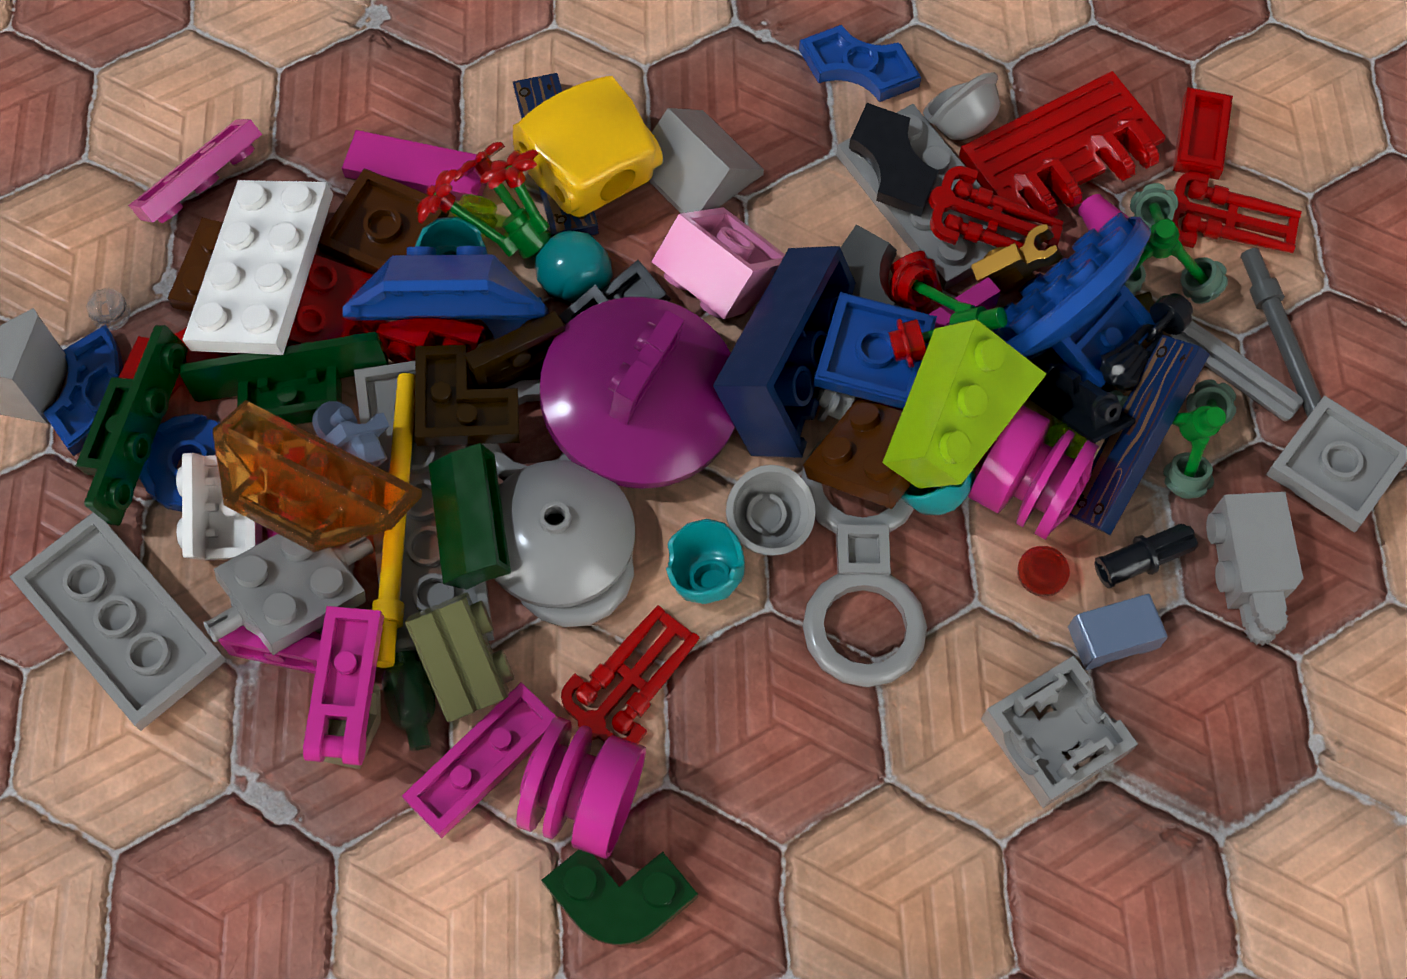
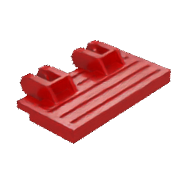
M1111 71L961 146L959 158L966 167L978 171L977 182L982 187L992 190L994 195L1029 207L1023 199L1025 197L1034 210L1055 217L1059 215L1058 205L1046 185L1049 184L1059 199L1063 201V204L1071 209L1083 202V193L1079 186L1105 173L1107 167L1100 158L1115 173L1116 177L1123 182L1136 175V165H1134V161L1123 146L1128 149L1136 161H1139L1143 168L1148 169L1159 163L1160 153H1158L1156 146L1163 143L1166 136L1117 75ZM1006 213L1009 216L1018 218L1017 216Z

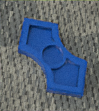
M842 25L800 40L799 51L818 83L834 80L852 82L870 91L879 102L920 87L921 76L899 42L887 45L869 44L850 35Z

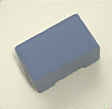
M1150 594L1077 614L1068 625L1069 632L1085 670L1100 667L1108 662L1138 653L1143 654L1156 650L1168 638Z

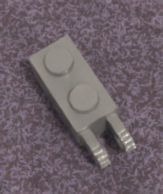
M1286 492L1224 495L1208 515L1206 522L1208 540L1211 544L1216 545L1219 560L1215 569L1217 588L1220 592H1225L1228 609L1240 610L1242 625L1246 628L1244 631L1247 635L1246 638H1249L1250 642H1254L1255 645L1261 644L1263 646L1265 643L1268 645L1276 638V634H1279L1286 628L1289 616L1285 613L1287 611L1285 599L1304 579Z

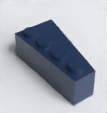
M840 246L788 248L713 385L751 456L803 458L807 441L804 437L800 436L805 420H814L819 406V401L816 398H812L816 387L813 386L814 378L840 292L852 295L856 284Z

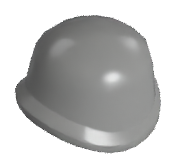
M995 72L985 73L969 82L944 90L925 107L923 111L924 117L950 139L963 140L977 135L987 128L998 115L1001 103L996 86L997 74Z
M764 465L745 473L733 486L726 503V519L729 528L737 535L743 546L762 555H783L797 549L809 537L815 522V503L808 485L797 473L779 465Z

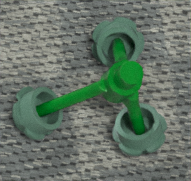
M1161 183L1147 184L1141 192L1138 191L1133 195L1130 201V209L1134 212V217H1141L1150 227L1151 236L1125 286L1135 296L1136 292L1141 290L1142 283L1146 278V272L1142 264L1152 256L1162 259L1172 255L1185 267L1180 278L1183 294L1197 304H1204L1216 299L1228 284V278L1225 276L1227 273L1226 267L1222 263L1207 257L1192 259L1178 240L1179 230L1172 221L1175 210L1178 207L1176 194L1172 190H1166L1165 186Z
M1209 379L1196 384L1194 393L1189 394L1187 397L1186 408L1188 412L1177 413L1172 423L1179 427L1182 436L1192 444L1191 453L1186 452L1176 455L1172 462L1165 466L1163 471L1164 476H1166L1164 480L1165 485L1181 498L1202 497L1206 495L1207 490L1213 487L1212 465L1202 454L1210 437L1218 433L1221 426L1231 421L1236 413L1237 408L1234 405L1236 394L1233 388L1226 383L1218 384L1215 380ZM1118 390L1110 391L1118 397L1119 404L1123 408L1129 396H1124Z

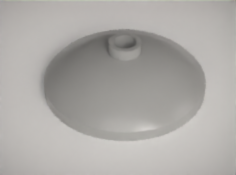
M552 460L527 466L512 474L500 484L499 490L511 574L494 579L509 594L535 606L546 608L572 607L597 598L612 587L624 573L634 549L635 522L629 501L616 483L572 461ZM552 514H560L565 518L559 525H550L546 522V519Z

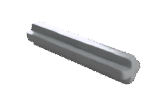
M1191 321L1190 325L1181 334L1171 335L1172 338L1200 346L1210 353L1204 364L1206 367L1282 421L1290 420L1302 406L1303 399L1301 396L1194 321Z

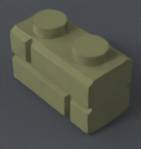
M467 592L412 614L405 621L406 627L447 722L457 720L508 697L509 688L506 683L514 680V675L504 651L500 650L495 653L492 651L486 633L494 629L482 600L473 604Z

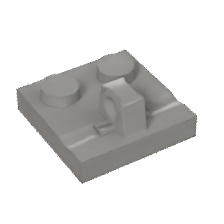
M1324 395L1266 475L1277 483L1289 488L1297 496L1355 533L1407 462V447Z

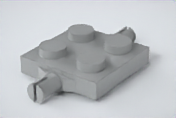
M308 518L219 565L214 568L216 580L229 596L232 607L214 618L203 622L206 631L212 637V640L217 642L220 638L244 626L248 631L259 636L271 654L275 655L323 627L326 606L356 608L366 602L365 590L350 573L348 566L374 553L370 540L366 539V535L362 533L357 538L336 548L331 543L325 541Z

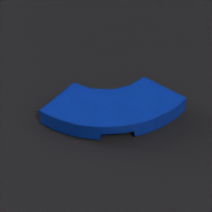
M106 324L63 350L68 364L67 384L59 399L43 412L73 456L83 448L111 377L118 378L123 369L120 349Z

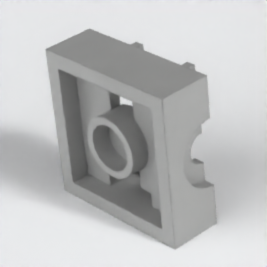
M1074 655L989 707L981 718L1042 808H1045L1122 759L1138 745L1123 722L1111 718L1101 708L1092 692L1091 678ZM1049 704L1053 708V711L1046 713L1040 720L1032 710L1025 713L1027 709L1034 705L1040 713ZM1076 744H1078V745H1079V747H1078V748H1076V749H1073V748H1074V747H1075V745H1076ZM1068 753L1072 757L1069 760L1065 758V755ZM1096 753L1098 756L1081 768L1074 769V766Z

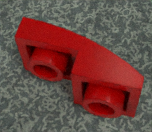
M413 318L396 320L380 324L376 331L379 334L388 359L394 363L415 361V346L466 345L467 352L487 340L483 326L449 319Z

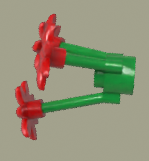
M495 142L484 151L478 152L475 160L465 162L458 170H443L438 175L435 185L427 188L426 194L428 197L424 198L417 206V213H419L418 222L422 224L430 212L435 214L438 208L445 213L451 211L459 218L475 225L482 234L498 244L508 257L512 256L516 251L523 259L532 256L552 236L548 230L550 225L539 213L524 185L526 177L523 171L537 166V163L533 160L538 155L537 150H528L522 154L519 150H515L508 156L507 162L504 160L492 162L490 160L491 157L505 147L502 142ZM475 170L480 177L481 183L489 182V189L495 190L511 212V215L502 223V227L506 231L504 235L455 202L456 197L450 193L453 188L450 185L453 179L456 182ZM504 181H506L509 188L515 189L524 207H519L503 185Z

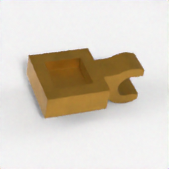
M1043 224L1033 228L1027 234L1025 243L1021 248H1018L1015 243L1008 247H998L989 251L982 260L972 264L971 267L977 282L980 283L989 277L1001 291L1000 294L1035 278L1034 270L1058 263L1063 256L1056 245L1046 250H1039L1043 242L1054 237L1048 225Z

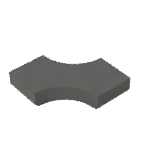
M856 224L841 246L843 255L856 282L852 295L900 307L890 294L888 282L890 267L897 255V249L889 242Z

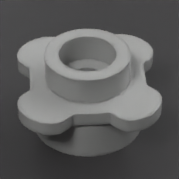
M819 388L816 399L819 401L821 409L817 420L824 422L828 415L840 420L852 406L855 397Z

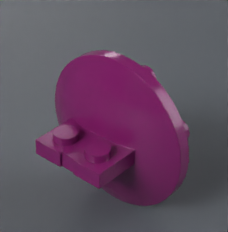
M617 298L599 303L581 312L564 326V332L555 337L547 351L541 371L540 405L551 437L559 449L573 463L616 483L618 486L638 489L658 488L679 483L699 473L712 463L727 444L735 426L713 385L731 352L720 335L693 312L674 303L655 298Z

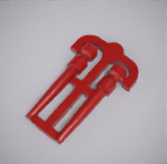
M965 166L952 167L946 172L941 186L935 187L929 196V205L933 209L930 228L933 234L944 242L956 245L959 235L962 234L963 239L974 243L980 241L995 247H1008L1015 243L1018 248H1021L1024 243L996 233L997 227L999 226L1027 236L1038 225L1003 214V211L1017 217L1051 226L1054 237L1045 241L1047 243L1045 250L1054 245L1058 247L1063 229L1062 220L994 195L992 190L984 187L973 188L978 175L977 170ZM956 179H960V180L955 184V186H954V188H953V191H952V190H951V186H952L953 181L956 180ZM951 209L988 222L986 229H983V225L970 220L968 223H965L962 217L948 214L942 223V216L944 212Z
M1188 172L1178 179L1174 188V193L1178 199V207L1175 210L1172 221L1179 230L1178 240L1182 246L1194 248L1198 236L1197 232H1201L1202 237L1217 240L1219 237L1248 245L1294 253L1302 211L1259 198L1230 192L1227 187L1214 185L1213 188L1208 187L1210 175ZM1190 185L1188 190L1189 198L1200 201L1207 198L1209 203L1220 206L1229 204L1227 211L1189 202V199L1184 195L1186 186ZM1238 207L1290 218L1287 225L1238 214L1237 212ZM1185 215V217H1184L1183 220H1182L1181 230H1180V228L1178 227V221H1179V218H1181V217H1183V216ZM1235 227H1239V228H1243V229H1247V230H1251V231H1255V232H1259V233H1263V234H1267V235H1271V236L1283 238V239H1284V242H1283V241H1280V240H1277V239L1270 238V237H1266V236H1263V235H1260V234H1256V233H1253V232H1249V231L1237 229V228H1235Z
M657 605L620 644L604 664L600 663L589 675L591 678L589 682H584L576 673L572 675L561 692V700L565 711L578 721V728L583 725L592 728V740L599 738L605 743L608 737L614 735L606 728L605 719L634 686L640 692L635 691L625 703L627 708L616 713L612 718V727L621 735H625L631 730L630 735L622 739L638 744L647 734V730L640 724L633 722L636 717L641 718L651 706L650 701L672 676L700 637L692 633L667 614L662 607ZM658 620L666 628L665 631L635 666L630 669L624 664L625 660ZM675 637L684 640L683 644L657 670L648 682L641 678ZM615 672L623 677V680L597 710L585 712L572 700L573 694L576 691L577 700L584 706H590L598 698L597 692L601 688L606 689L614 680Z

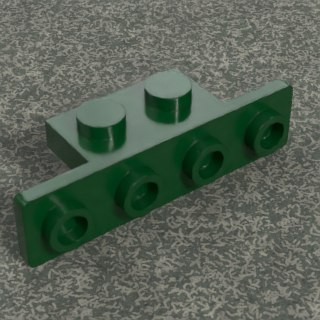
M166 325L154 326L133 379L111 377L75 465L86 475L94 476L84 501L85 507L109 525L119 526L127 508L132 502L135 486L144 463L150 456L151 445L162 417L167 412L169 399L180 373V366L186 362L187 346Z
M369 332L286 346L283 355L245 353L186 363L180 366V376L196 402L238 396L237 423L243 434L312 422L313 414L322 404L328 401L342 403L341 378L355 376L354 370L389 365V359L377 332Z

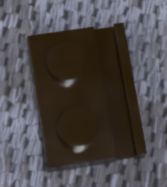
M553 311L541 318H532L523 323L520 328L497 339L486 340L480 343L474 350L465 353L470 375L476 386L475 389H503L521 380L540 379L543 362L549 347L555 337L565 331L564 324L557 313Z

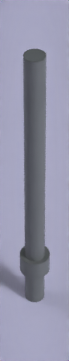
M1259 248L1248 249L1240 257L1252 283V287L1249 289L1256 308L1262 309L1297 394L1303 399L1302 406L1308 418L1322 397L1281 301H1283L1285 296L1276 278H1271Z

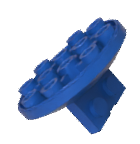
M1120 212L1105 223L1098 232L1095 228L1089 230L1073 244L1074 254L1069 258L1059 261L1044 276L1041 272L1036 274L1035 278L1027 281L1019 289L1018 292L1023 298L1016 306L1013 302H1010L1003 307L1007 314V325L994 329L992 332L1024 357L1052 347L1072 370L1081 375L1082 382L1089 380L1096 386L1102 387L1105 381L1100 370L1101 355L1123 344L1141 326L1146 324L1155 325L1150 313L1125 286L1151 236L1150 227L1141 217L1126 218ZM1147 334L1138 342L1139 345L1146 338Z

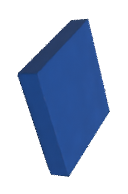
M840 292L813 386L903 409L922 360L913 362L914 368L908 367L906 359L896 362L888 332L898 330L896 321L900 318L902 323L917 319L922 333L934 330L937 316Z

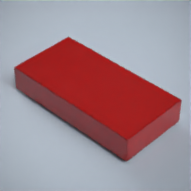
M1187 87L1183 96L1173 171L1180 173L1199 172L1210 175L1209 178L1219 180L1224 168L1233 100L1232 95Z

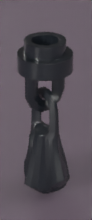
M1177 293L1161 296L1150 308V315L1155 325L1146 324L1141 326L1123 344L1101 355L1100 370L1104 381L1120 390L1137 385L1146 363L1160 338L1164 335L1162 331L1171 335H1179L1190 325L1193 307L1189 300ZM1147 334L1145 341L1152 343L1145 349L1138 342Z

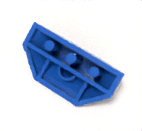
M459 246L456 247V255H437V248L407 247L406 255L391 256L343 306V317L352 321H387L413 318L449 320L541 318L549 314V308L494 254H487L486 247Z

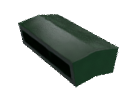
M479 443L450 452L428 464L443 584L467 590L484 581L511 574L495 454Z

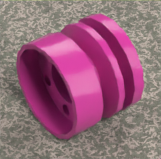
M1022 405L996 440L975 479L968 498L997 514L1006 507L1013 497L1021 500L1022 504L1017 515L1016 524L1024 527L1034 509L1045 513L1034 534L1046 540L1059 524L1065 519L1067 520L1091 477L1094 456L1099 446L1087 440L1074 460L1065 454L1075 437V433L1068 430L1053 448L1048 446L1044 441L1049 430L1050 420Z
M557 716L553 718L547 727L540 743L534 748L527 763L520 786L521 796L517 809V827L532 832L536 829L545 813L542 833L545 838L552 840L562 829L567 818L574 820L571 838L572 847L608 859L618 842L631 809L644 767L646 747L611 735L605 741L597 756L591 755L592 728L585 725L579 727L570 743L571 721Z

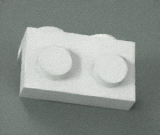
M183 453L182 466L178 469L176 476L177 490L182 497V518L178 521L176 533L178 544L182 548L183 557L197 560L232 559L262 543V456L255 453L211 456Z

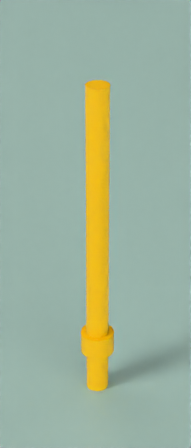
M401 373L397 377L378 599L372 602V610H379L384 615L377 667L391 668L394 666L397 628L403 626L405 604L400 601L415 418V375L411 373Z

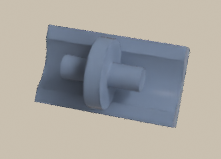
M328 401L322 404L313 414L312 419L314 431L322 441L300 463L306 475L321 471L331 493L356 487L364 480L361 472L372 470L380 466L387 459L378 439L389 427L384 413L375 414L365 424H358L356 416L349 406L337 401Z

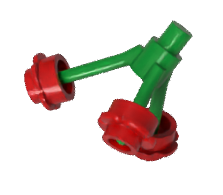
M916 259L913 263L906 262L895 271L892 277V296L895 301L901 302L904 306L921 307L930 300H933L955 312L950 317V325L976 319L991 331L1007 325V314L1002 307L989 310L983 306L975 308L974 305L960 302L937 290L936 274L929 270L928 264L923 260ZM900 318L896 321L898 330L888 332L896 362L906 359L908 367L914 368L913 362L923 359L926 352L925 344L929 343L934 330L922 333L917 319L902 323Z

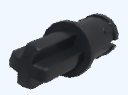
M1178 524L1148 538L1143 535L1136 536L1133 539V544L1095 558V570L1103 585L1107 588H1112L1116 584L1144 572L1151 575L1157 573L1160 565L1195 551L1198 547V542L1191 526Z

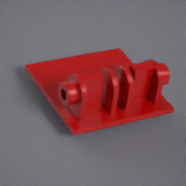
M314 255L287 345L292 346L305 342H316L353 334L376 332L379 325L386 321H352L343 317V306L373 275Z

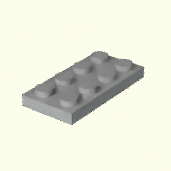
M914 104L897 112L911 118L908 137L912 149L923 162L939 170L934 188L941 186L946 172L952 167L964 166L963 163ZM850 138L837 145L836 156L911 251H925L928 259H934L943 291L973 275L974 272L971 265L982 260L989 251L998 248L980 241L974 243L965 240L962 234L959 235L956 245L938 239L930 228L933 209L929 205V199L921 217L876 201L879 183L872 166L863 157L849 149ZM956 179V180L953 181L952 186H951V190H952V191H953V188H954L955 184H956L960 179ZM975 180L973 188L978 189L981 185ZM951 209L944 212L942 216V223L948 214L962 217L965 223H968L969 220L983 225V229H986L988 222ZM999 226L997 227L996 233L1022 243L1023 236L1021 234Z
M91 513L9 576L140 731L227 661L111 527L94 513Z

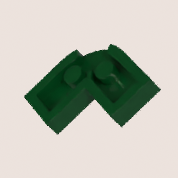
M579 849L541 880L545 888L584 935L593 941L597 940L610 945H628L633 943L637 945L648 940L698 898V893L663 851L620 887L593 854Z

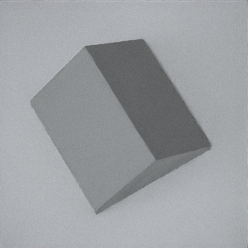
M668 108L652 131L661 148L663 163L653 170V176L649 182L680 213L719 208L764 175V169L703 110Z
M34 308L0 325V415L47 424L48 420L43 412L56 402L68 373V364L62 347Z

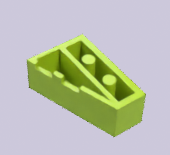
M977 319L935 328L882 463L919 489L962 484L1042 381L1046 373Z

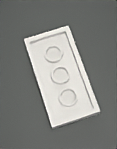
M237 181L183 337V342L190 351L284 354L332 201L333 192L327 182Z

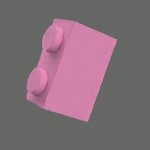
M724 207L678 214L652 263L665 272L664 278L670 284L679 289L688 290L700 300L701 308L708 314L717 318L727 319L747 313L761 299L785 254Z

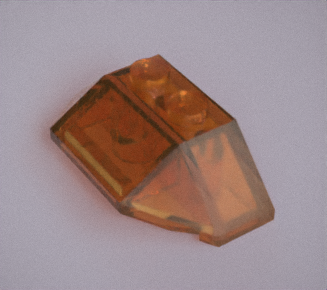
M246 400L213 428V441L223 505L312 552L390 530L422 497L421 489Z

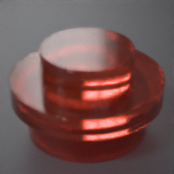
M1036 546L1027 550L1020 558L1017 566V576L1021 585L1028 592L1036 596L1048 597L1059 593L1065 587L1070 576V568L1066 558L1057 549L1050 546Z

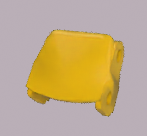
M612 75L586 81L554 95L535 107L520 122L513 125L514 150H519L521 154L532 149L538 152V155L533 159L537 166L527 170L528 174L543 191L556 201L564 212L575 217L585 216L647 183L653 176V170L663 163V154L658 141L644 124L632 99Z

